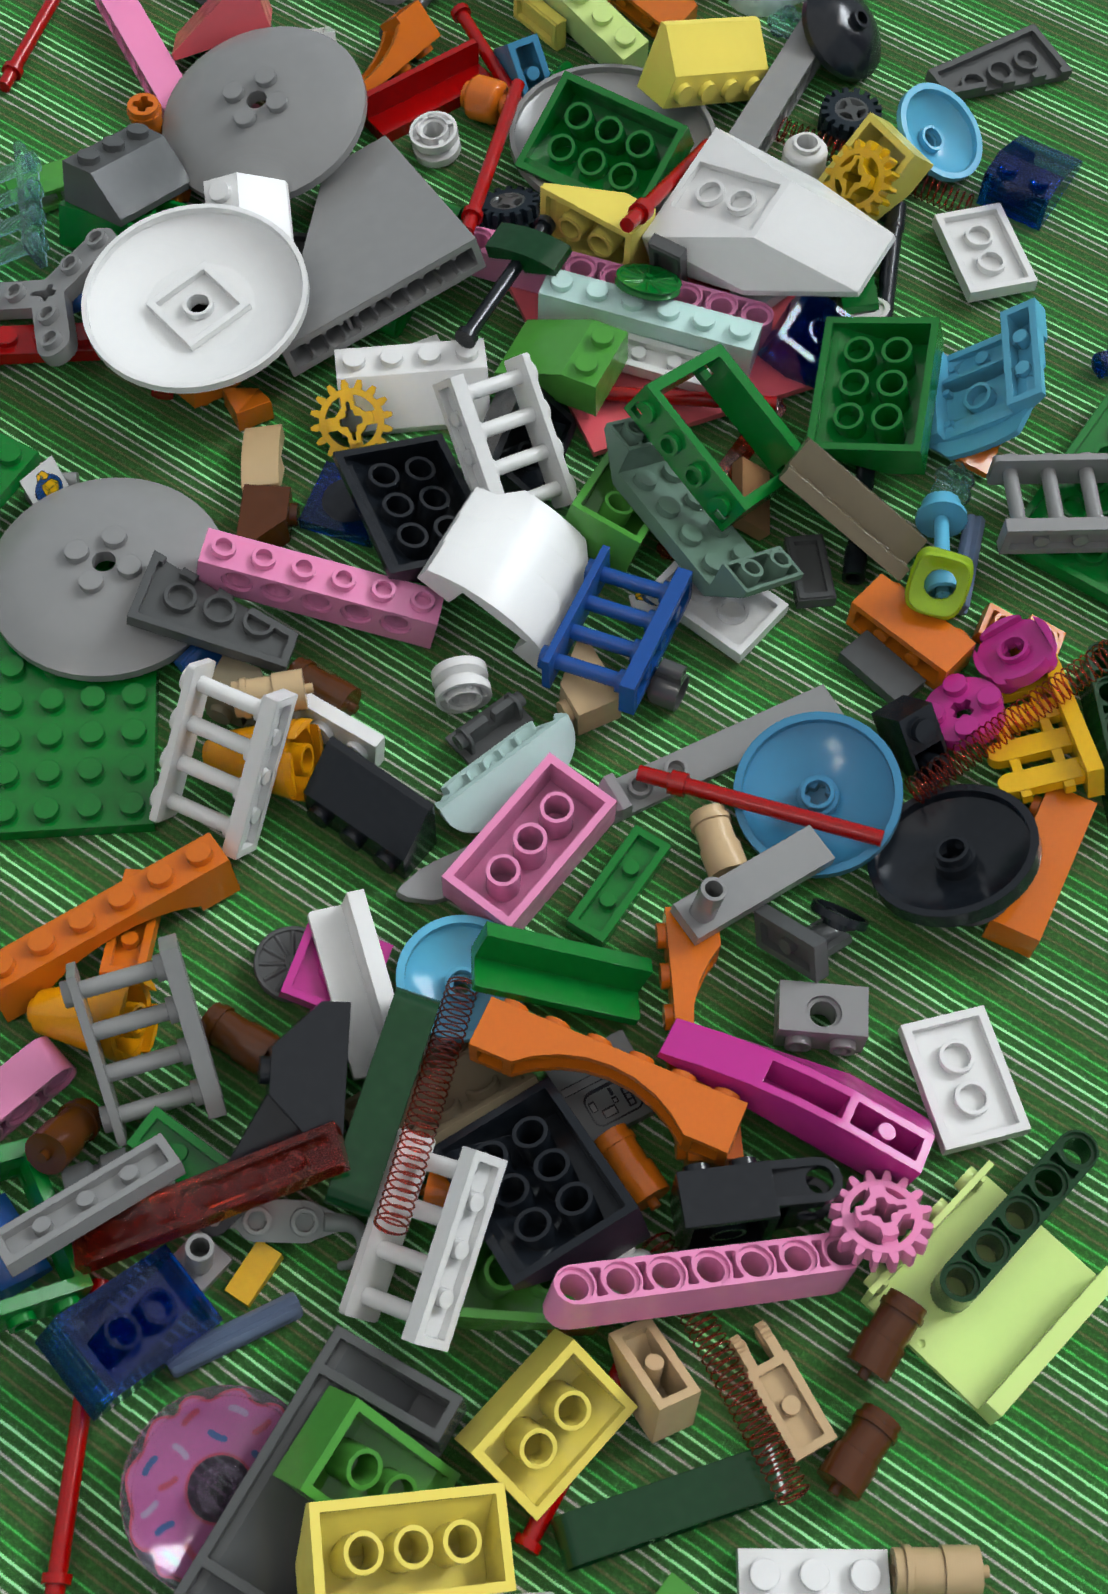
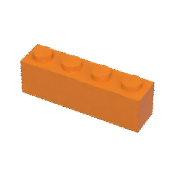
M1064 789L1046 792L1043 797L1034 795L1033 802L1030 803L1028 809L1036 821L1041 837L1042 858L1040 867L1028 889L1002 914L987 923L981 937L1027 958L1031 957L1042 938L1098 803L1073 792L1066 794Z

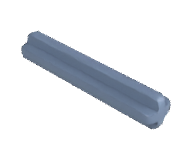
M974 514L967 515L968 522L961 531L957 552L971 558L974 564L971 587L966 601L958 613L960 616L965 615L970 607L986 522L983 516H975Z
M289 1292L165 1353V1361L170 1373L174 1377L179 1378L300 1319L303 1316L300 1302L294 1292Z

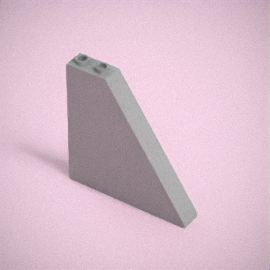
M386 135L349 155L333 174L321 182L302 252L310 287L307 313L296 337L282 353V356L291 374L296 377L334 355V349H344L486 267L475 236Z

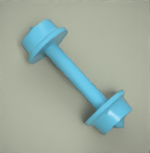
M944 490L934 491L923 498L921 507L918 508L915 515L916 527L922 534L934 538L935 547L950 551V537L958 535L968 522L967 510L961 504L956 494ZM938 569L927 575L924 581V588L934 598H946L954 592L956 579L951 572Z

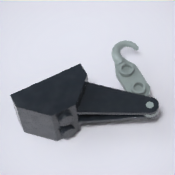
M322 1001L318 1003L268 1048V1056H259L257 1084H266V1095L203 1206L198 1211L197 1224L202 1233L214 1237L223 1234L228 1229H236L244 1239L251 1242L310 1243L335 1232H345L353 1235L357 1244L356 1251L349 1259L338 1262L337 1269L340 1271L352 1269L366 1227L356 1216L336 1213L310 1200L259 1198L312 1144L343 1146L351 1002Z

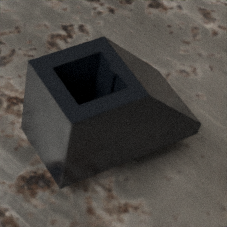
M902 695L871 713L879 736L891 749L899 768L919 792H927L956 775L932 702Z

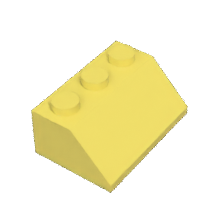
M554 1328L454 1439L497 1483L504 1482L505 1491L532 1518L538 1521L638 1406L574 1338Z

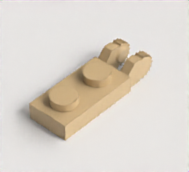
M761 1320L753 1325L757 1341L770 1358L769 1360L757 1365L746 1342L738 1334L727 1339V1342L738 1365L745 1373L744 1379L793 1465L833 1443L838 1437L787 1350L783 1351L769 1326L764 1320Z

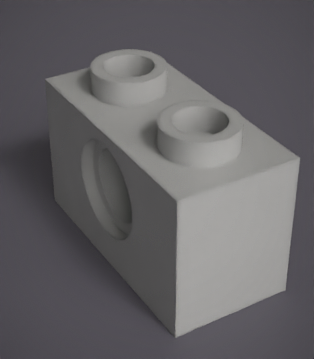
M792 980L779 981L774 998L773 1045L784 1046L786 1050L791 1052H807L811 1048L829 1050L831 1054L836 1056H850L856 1052H862L868 1039L869 987ZM816 1014L823 1015L830 1021L831 1025L819 1026L812 1021L810 1016Z

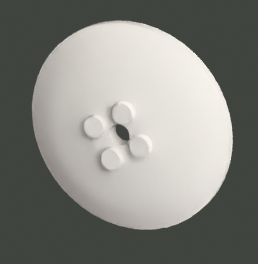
M203 203L178 206L152 214L136 222L115 237L104 248L92 265L85 280L81 299L82 321L88 339L96 354L106 366L125 380L150 390L165 393L190 394L208 392L231 386L255 375L270 365L286 350L296 337L307 313L310 292L309 278L304 259L294 241L282 228L266 217L251 210L225 204ZM195 305H208L204 311H191Z

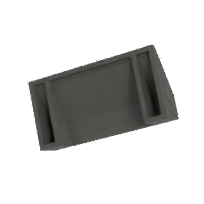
M337 1325L173 1594H297L295 1562L305 1504L310 1501L272 1474L329 1385L358 1397L439 1459L467 1411L464 1398Z

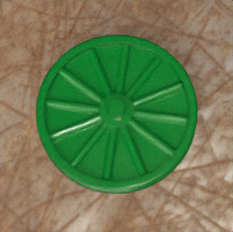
M634 263L623 265L616 271L615 284L619 289L631 296L651 301H666L674 299L680 294L682 286L680 278L664 268Z

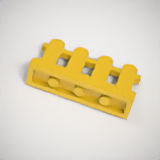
M1057 653L1058 663L1053 671L1044 674L1034 683L1021 687L1011 694L1002 693L1004 704L1026 698L1029 699V703L1005 708V724L995 737H998L1000 742L991 744L986 750L987 763L990 767L994 769L1010 768L1011 773H1006L998 779V789L1013 795L1017 799H1021L1023 804L1033 802V795L1064 788L1066 794L1076 792V785L1080 784L1083 785L1088 799L1105 795L1103 763ZM1046 694L1047 698L1041 699L1040 695ZM1058 723L1059 728L1053 729L1052 724ZM1039 727L1041 730L1039 733L1014 739L1010 736V734ZM1070 753L1071 758L1066 759L1064 754ZM1047 758H1052L1053 760L1052 763L1027 769L1022 767V764Z

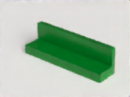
M489 921L486 922L471 946V986L475 992L630 1025H636L640 1020L638 992L653 973L652 958Z

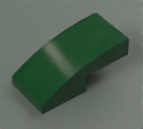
M501 222L485 245L489 258L520 261L524 273L551 276L558 274L572 253L570 245L549 234L526 226Z

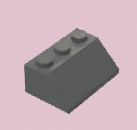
M141 123L129 124L123 130L111 136H106L101 141L81 149L76 154L62 160L65 201L120 227L190 189L189 175L164 135L149 129L148 126Z

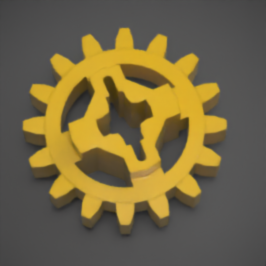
M857 139L855 140L854 148L846 144L842 146L843 155L841 157L833 154L831 158L835 165L833 168H825L824 172L831 176L830 180L823 184L866 215L870 214L878 217V207L880 205L889 207L890 205L886 198L888 193H897V189L891 186L892 181L900 178V174L891 171L897 165V160L889 157L891 151L872 140H868L865 143Z
M344 379L341 380V390L337 391L333 386H327V391L330 395L327 399L317 396V402L322 405L321 410H312L310 415L319 418V424H315L310 428L311 431H321L322 437L316 443L318 446L326 443L330 445L328 456L332 457L333 452L371 446L376 443H387L382 434L383 432L393 431V427L385 424V419L393 416V412L382 410L381 406L386 403L387 398L381 397L376 400L373 397L376 392L375 386L372 385L367 391L362 390V380L357 379L354 388H349L348 382ZM354 395L365 398L375 410L364 411L358 407ZM340 398L341 409L334 418L327 419L329 408ZM348 402L354 415L362 417V423L356 427V440L350 427H343L342 419L348 416ZM378 423L374 436L369 442L364 444V431L368 425ZM339 431L348 438L350 447L339 444L329 432Z

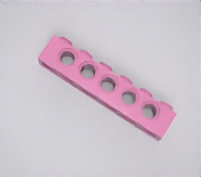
M212 528L207 530L197 565L199 580L217 591L221 588L240 599L428 649L431 648L444 598L427 586L389 579L386 575Z

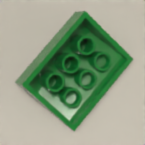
M565 70L514 165L516 168L547 183L624 192L638 199L645 197L690 153L694 141L687 125Z
M826 317L807 437L809 436L837 461L886 474L925 475L944 346L940 317Z

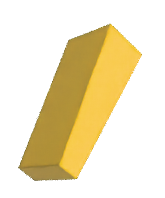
M255 1242L224 1291L249 1308L283 1261L282 1253L265 1242Z

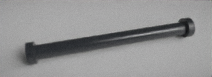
M545 214L538 215L533 223V229L552 235L556 229L554 220ZM510 261L467 324L460 326L456 331L455 339L461 346L469 349L475 346L478 341V333L522 272L523 267L520 261Z

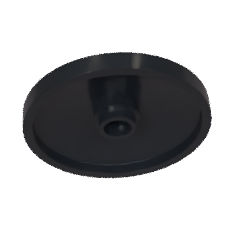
M949 785L924 792L905 802L898 826L885 848L867 863L870 880L878 898L896 916L922 926L958 927L992 917L1020 898L1031 885L1038 872L1042 858V843L1033 815L1013 795L985 785Z

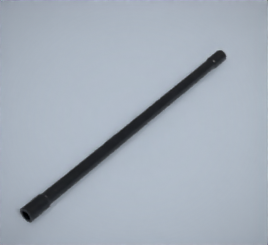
M903 201L887 212L884 217L883 227L892 232L896 239L880 266L877 295L890 305V311L886 317H893L901 240L905 229L907 206ZM857 466L856 478L873 491L875 470ZM849 538L844 553L842 580L849 585H860L865 581L868 555Z

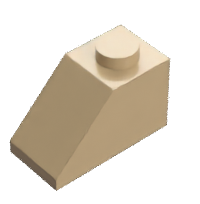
M576 641L571 657L605 667L591 645ZM566 672L564 673L560 683V698L556 702L558 713H567L577 736L621 718V711H618L619 693L614 692V687Z
M652 1319L638 1320L608 1334V1342L622 1390L638 1406L632 1414L650 1442L653 1444L692 1426L701 1390Z

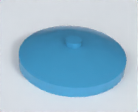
M816 711L796 714L784 718L765 729L745 751L739 762L733 790L885 831L882 845L878 847L814 829L834 855L835 860L831 866L811 878L841 876L870 862L885 848L898 826L903 807L902 776L891 749L870 727L849 716L832 712ZM734 807L740 829L757 854L764 852L805 828L801 825Z

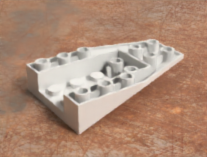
M717 127L642 236L647 253L648 242L654 233L687 248L688 277L742 295L859 297L896 240L892 232L814 177Z

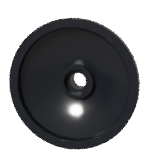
M804 0L802 7L804 34L813 54L823 67L834 76L848 82H859L873 74L878 67L881 57V36L876 20L864 1Z

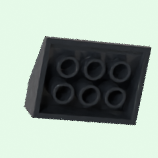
M442 433L333 452L332 458L388 578L423 583L417 578L471 493Z
M546 1077L462 1128L434 1147L433 1153L455 1160L459 1159L462 1147L466 1146L508 1161L484 1240L515 1291L553 1280L556 1272L567 1265L616 1259L651 1237L640 1208L549 1077Z

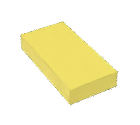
M514 0V18L534 34L537 33L538 37L556 52L566 47V19L543 0Z

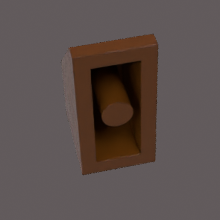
M244 484L236 535L279 547L289 543L292 526H298L300 519L299 503H293L291 487Z

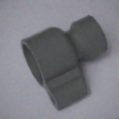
M663 658L647 687L646 694L648 700L653 704L675 712L680 706L689 684L690 675L686 674L687 667Z

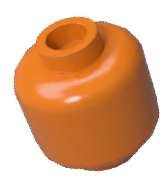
M478 74L463 85L460 94V105L464 108V112L469 119L488 125H497L509 87L503 80Z

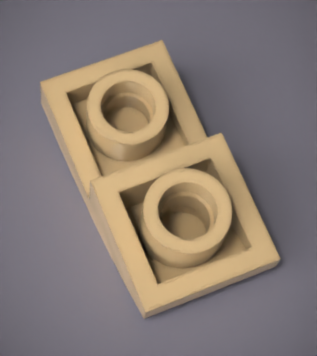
M282 424L245 428L241 452L242 492L244 484L282 485L285 470L281 457L285 440Z

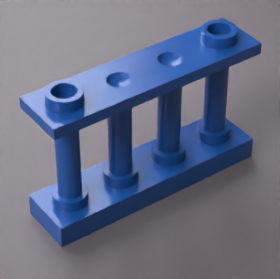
M602 545L597 557L589 559L584 572V581L550 645H544L540 651L537 667L542 670V687L550 689L560 670L614 687V692L619 693L618 711L634 715L691 599L693 571L677 567L671 581L665 580L664 583H659L610 568V547ZM607 583L656 598L659 605L656 610L651 609L649 612L598 596L604 584ZM593 612L642 627L645 633L642 639L636 638L633 642L584 627L583 624L589 613ZM574 641H578L629 657L630 664L627 670L621 668L618 672L567 655Z

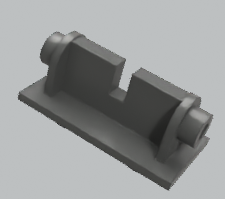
M518 691L513 694L508 692L468 722L458 727L454 732L445 737V740L469 765L519 727L530 721L534 722V719L522 708L526 705L523 695Z

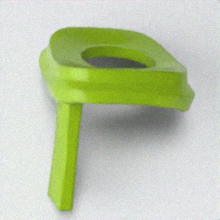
M935 546L923 547L917 553L906 581L904 593L907 606L918 613L942 620L954 618L962 609L971 587L974 574L972 559ZM938 569L951 572L956 579L954 592L942 599L930 596L924 588V581L927 575Z

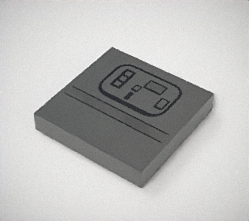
M622 1029L605 1037L612 1043V1047L627 1053L635 1051ZM563 1070L543 1071L545 1078H550L593 1142L613 1126L626 1123L628 1128L656 1114L633 1093L608 1080L580 1072Z

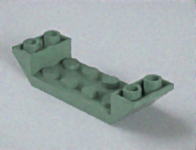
M631 417L606 424L604 431L613 485L680 568L693 571L692 582L703 596L746 598L802 578L804 573L780 545L755 553L732 525L721 532Z

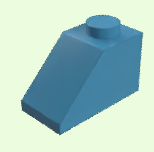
M537 33L493 49L510 79L517 78L524 82L525 86L522 97L532 87L550 75Z

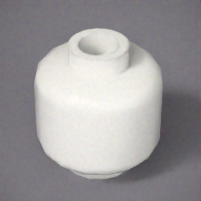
M798 133L786 140L781 161L818 180L825 171L828 157L827 145L814 133Z

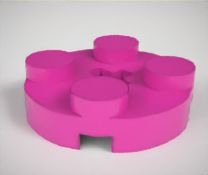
M1011 615L987 627L979 637L982 643L978 647V651L976 652L974 649L973 661L982 679L993 683L1000 689L1001 693L1011 694L1021 687L1034 683L1044 674L1053 671L1058 663L1056 657L1057 643L1052 631L1044 620L1033 616L1034 620L1022 619L1020 615ZM1017 647L1018 650H1022L1019 654L1010 657L1011 649Z
M959 673L951 674L925 700L932 702L946 746L951 751L967 750L966 745L974 744L978 741L980 746L990 742L999 734L1006 721L1004 700L1000 689L990 681L982 678L965 677ZM970 709L972 712L970 715L963 714L960 718H956V713L961 710Z

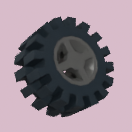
M845 87L842 88V93H839L837 89L833 90L831 96L827 94L821 104L817 124L819 137L821 139L825 138L824 142L827 146L834 143L833 149L839 151L840 147L846 144L870 112L882 117V107L878 105V99L876 97L870 99L871 93L867 91L863 95L859 94V88H854V92H849V88Z
M506 186V190H501L499 187L494 189V193L488 191L482 208L484 217L479 227L496 230L501 222L533 229V223L537 216L540 215L539 194L533 192L531 188L524 190V186H518L516 189H512V186Z

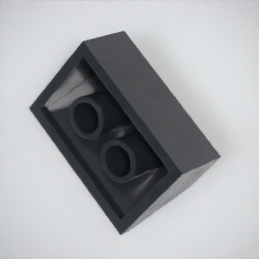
M540 386L544 399L550 406L551 420L556 435L563 444V455L565 457L577 427L576 419ZM512 387L496 392L483 422L520 410ZM525 425L487 438V444L495 461L533 447ZM538 462L500 476L505 493L529 491L545 485Z
M332 736L327 741L303 792L308 817L319 827L326 828L328 826L336 831L349 848L355 851L362 849L372 856L374 863L388 874L395 872L406 880L437 844L434 804Z

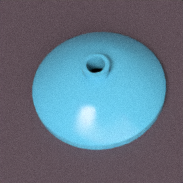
M920 83L908 90L901 98L897 108V130L934 164L927 175L944 182H958L967 178L979 166L983 150L979 126L968 106L954 92L939 84Z
M473 915L442 917L420 928L403 947L396 967V988L399 987L441 1001L430 1033L431 1036L449 1042L468 1043L491 996L502 1001L506 999L475 992L471 986V946L486 922L493 921ZM458 984H465L470 990L465 994H459L454 990V987Z

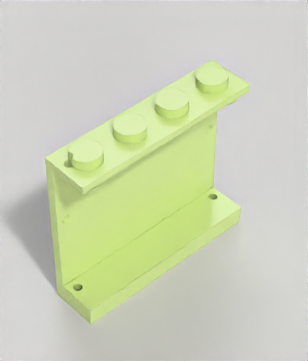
M989 1160L979 1171L971 1166L958 1179L954 1187L959 1193L949 1203L942 1197L932 1207L929 1222L933 1223L934 1227L930 1239H927L929 1242L923 1255L916 1254L914 1264L911 1267H908L899 1260L895 1273H890L884 1263H880L876 1272H871L863 1281L869 1289L860 1302L875 1314L881 1304L880 1299L883 1294L886 1295L890 1288H894L925 1308L927 1313L923 1318L924 1323L921 1328H917L907 1346L991 1426L1005 1414L1108 1296V1266L1096 1275L1040 1225L965 1310L953 1314L938 1308L933 1302L930 1293L931 1283L934 1278L1008 1196L986 1176L994 1166ZM1006 1212L1007 1221L1011 1226L1017 1229L1025 1228L1024 1222L1019 1215ZM911 1231L901 1241L906 1239L911 1233ZM982 1244L976 1245L977 1254L981 1259L986 1262H995L996 1257L991 1248ZM953 1277L946 1278L947 1288L953 1294L966 1296L965 1286L959 1279Z

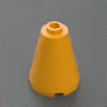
M296 718L291 720L272 794L293 801L305 802L303 792L324 750L319 726L310 724L313 719ZM255 726L231 729L230 731L250 739ZM210 740L205 741L202 748L203 762L240 778L245 764L243 755Z
M152 980L87 998L94 1023L157 1005L151 1003L149 992H157L155 984ZM60 987L40 990L30 1000L27 1007V1019L34 1032L88 1052L75 1007L66 1009ZM158 1024L100 1040L105 1058L117 1062L138 1056L141 1053L150 1052L156 1038Z

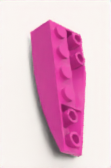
M676 1018L657 1054V1057L678 1069L689 1072L697 1080L713 1089L715 1087H724L734 1091L740 1096V1100L748 1103L747 1109L862 1175H865L866 1170H871L875 1179H882L886 1170L890 1171L892 1182L898 1183L902 1178L906 1177L909 1179V1185L921 1174L935 1138L930 1119L849 1073Z

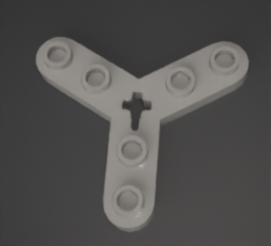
M96 228L90 231L85 240L71 254L65 256L60 261L59 266L45 279L0 282V320L33 318L38 354L52 367H57L70 361L78 349L72 301L82 293L85 280L97 257L117 237L110 228Z

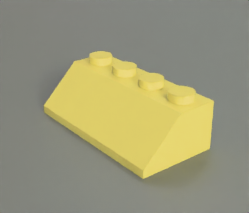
M756 16L661 21L637 87L662 109L749 101L769 70L760 19Z
M498 1482L306 1503L295 1562L297 1594H501L517 1591L505 1483Z

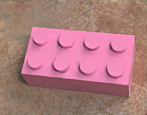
M549 752L441 876L443 896L468 915L486 918L497 924L524 929L614 823L617 800Z

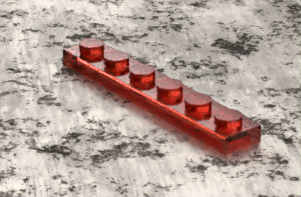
M332 1121L154 1192L73 1241L72 1248L75 1268L83 1275L351 1170L341 1128L335 1121Z

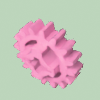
M866 1170L863 1182H860L854 1176H850L846 1189L842 1188L834 1203H831L828 1218L833 1221H831L829 1234L833 1237H841L837 1247L839 1253L848 1250L854 1252L853 1265L856 1266L865 1259L869 1261L870 1272L875 1273L879 1263H885L890 1273H895L899 1260L908 1267H911L914 1264L916 1254L923 1255L929 1242L927 1239H930L934 1224L929 1222L932 1208L929 1205H919L923 1192L919 1189L910 1193L906 1189L909 1181L906 1177L902 1178L898 1183H894L891 1181L890 1171L885 1170L882 1179H875L871 1170ZM863 1200V1205L855 1206L854 1212L849 1213L857 1202ZM907 1229H911L909 1236L899 1242L898 1236H904Z

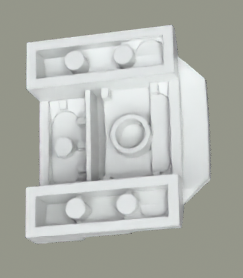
M476 486L417 578L448 602L462 593L473 600L520 637L513 652L542 674V670L537 667L540 651L544 645H550L584 581V572L589 561L587 543L582 534L566 519L527 491L523 490L496 495Z

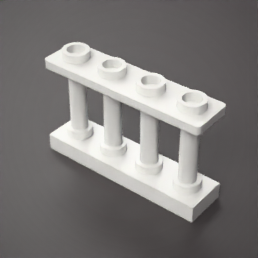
M528 352L504 361L506 373L470 385L466 383L462 373L432 385L466 483L471 492L477 486L496 495L505 494L500 481L501 475L538 462L545 485L527 492L542 502L551 499L555 509L572 504L577 496L576 482L569 473L563 455V444L556 435L551 420L550 406L544 399L538 382L537 368L531 361ZM512 387L520 410L483 423L480 422L474 406V400ZM525 425L533 447L495 461L487 444V438Z
M205 658L189 663L181 674L179 680L181 692L178 704L169 720L171 732L168 744L164 748L159 760L160 767L162 768L158 784L150 796L152 808L149 820L159 823L180 813L222 832V836L225 838L222 847L223 852L227 857L237 860L255 851L257 848L298 694L283 688L263 695L261 699L212 679L216 661ZM207 697H212L252 714L256 721L252 737L250 739L202 719ZM197 736L242 754L245 760L242 776L238 778L192 758ZM187 775L232 793L235 802L231 816H226L183 797L182 794Z
M399 1128L339 1306V1313L348 1317L376 1323L380 1313L383 1312L406 1321L401 1339L416 1345L448 1352L508 1161L466 1146L462 1147L458 1160L433 1153L436 1143L435 1139ZM426 1171L452 1179L443 1207L418 1199ZM411 1218L437 1226L428 1255L402 1246ZM396 1264L421 1273L413 1302L387 1293Z

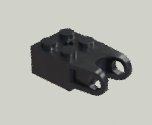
M746 1156L729 1161L727 1166L710 1168V1164L706 1162L686 1165L682 1168V1171L676 1172L669 1197L677 1250L684 1251L770 1240L774 1230L820 1222L828 1215L831 1203L838 1197L842 1189L843 1177L840 1169L834 1162L824 1157L757 1162L755 1157ZM814 1169L824 1170L832 1179V1189L830 1190V1187L823 1180L806 1176L807 1173ZM822 1207L821 1209L815 1212L806 1211L808 1209Z

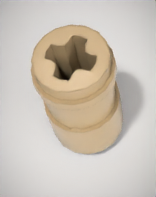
M302 668L275 672L269 676L250 679L242 677L237 681H231V687L259 699L263 695L283 688L296 693L298 698L294 712L308 710L307 694L314 693L313 683L305 684ZM234 707L237 719H252V714Z
M720 803L702 806L689 817L690 829L696 836L700 847V856L707 876L718 878L747 861L741 842L736 838L730 813Z
M902 1544L900 1547H891L889 1552V1575L893 1594H983L984 1578H990L989 1565L983 1564L982 1554L978 1545L940 1544L938 1547H911L910 1544Z

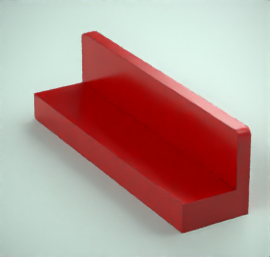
M470 39L367 91L368 106L365 127L377 139L386 135L393 142L409 133L412 122L418 116L430 111L449 113L461 107L460 94L466 81L471 80L478 74L492 77L479 64L478 42L475 39Z

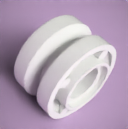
M430 111L418 116L412 122L409 135L414 156L421 165L429 168H441L453 163L458 158L461 152V142L457 123L450 114L442 111Z
M470 655L451 657L438 663L431 671L432 686L435 689V701L441 711L452 714L472 712L485 706L492 698L487 665L479 657Z

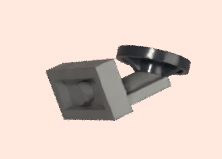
M813 898L810 908L818 913L821 919L807 927L768 904L755 910L756 945L815 983L829 976L828 957L852 943V936L846 932L856 930L865 932L869 925V921L857 913L820 898Z

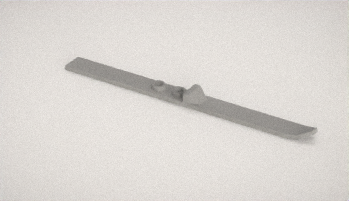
M824 684L644 766L670 773L675 769L689 773L692 779L707 782L737 768L745 751L756 737L765 729L784 718L816 711L844 714ZM638 769L618 778L612 772L604 776L598 785L601 790L617 800L615 821L612 825L664 802L675 795L667 794L665 788L636 781ZM467 846L418 870L400 886L396 896L405 902L428 905L448 901L449 899L443 896L441 876Z

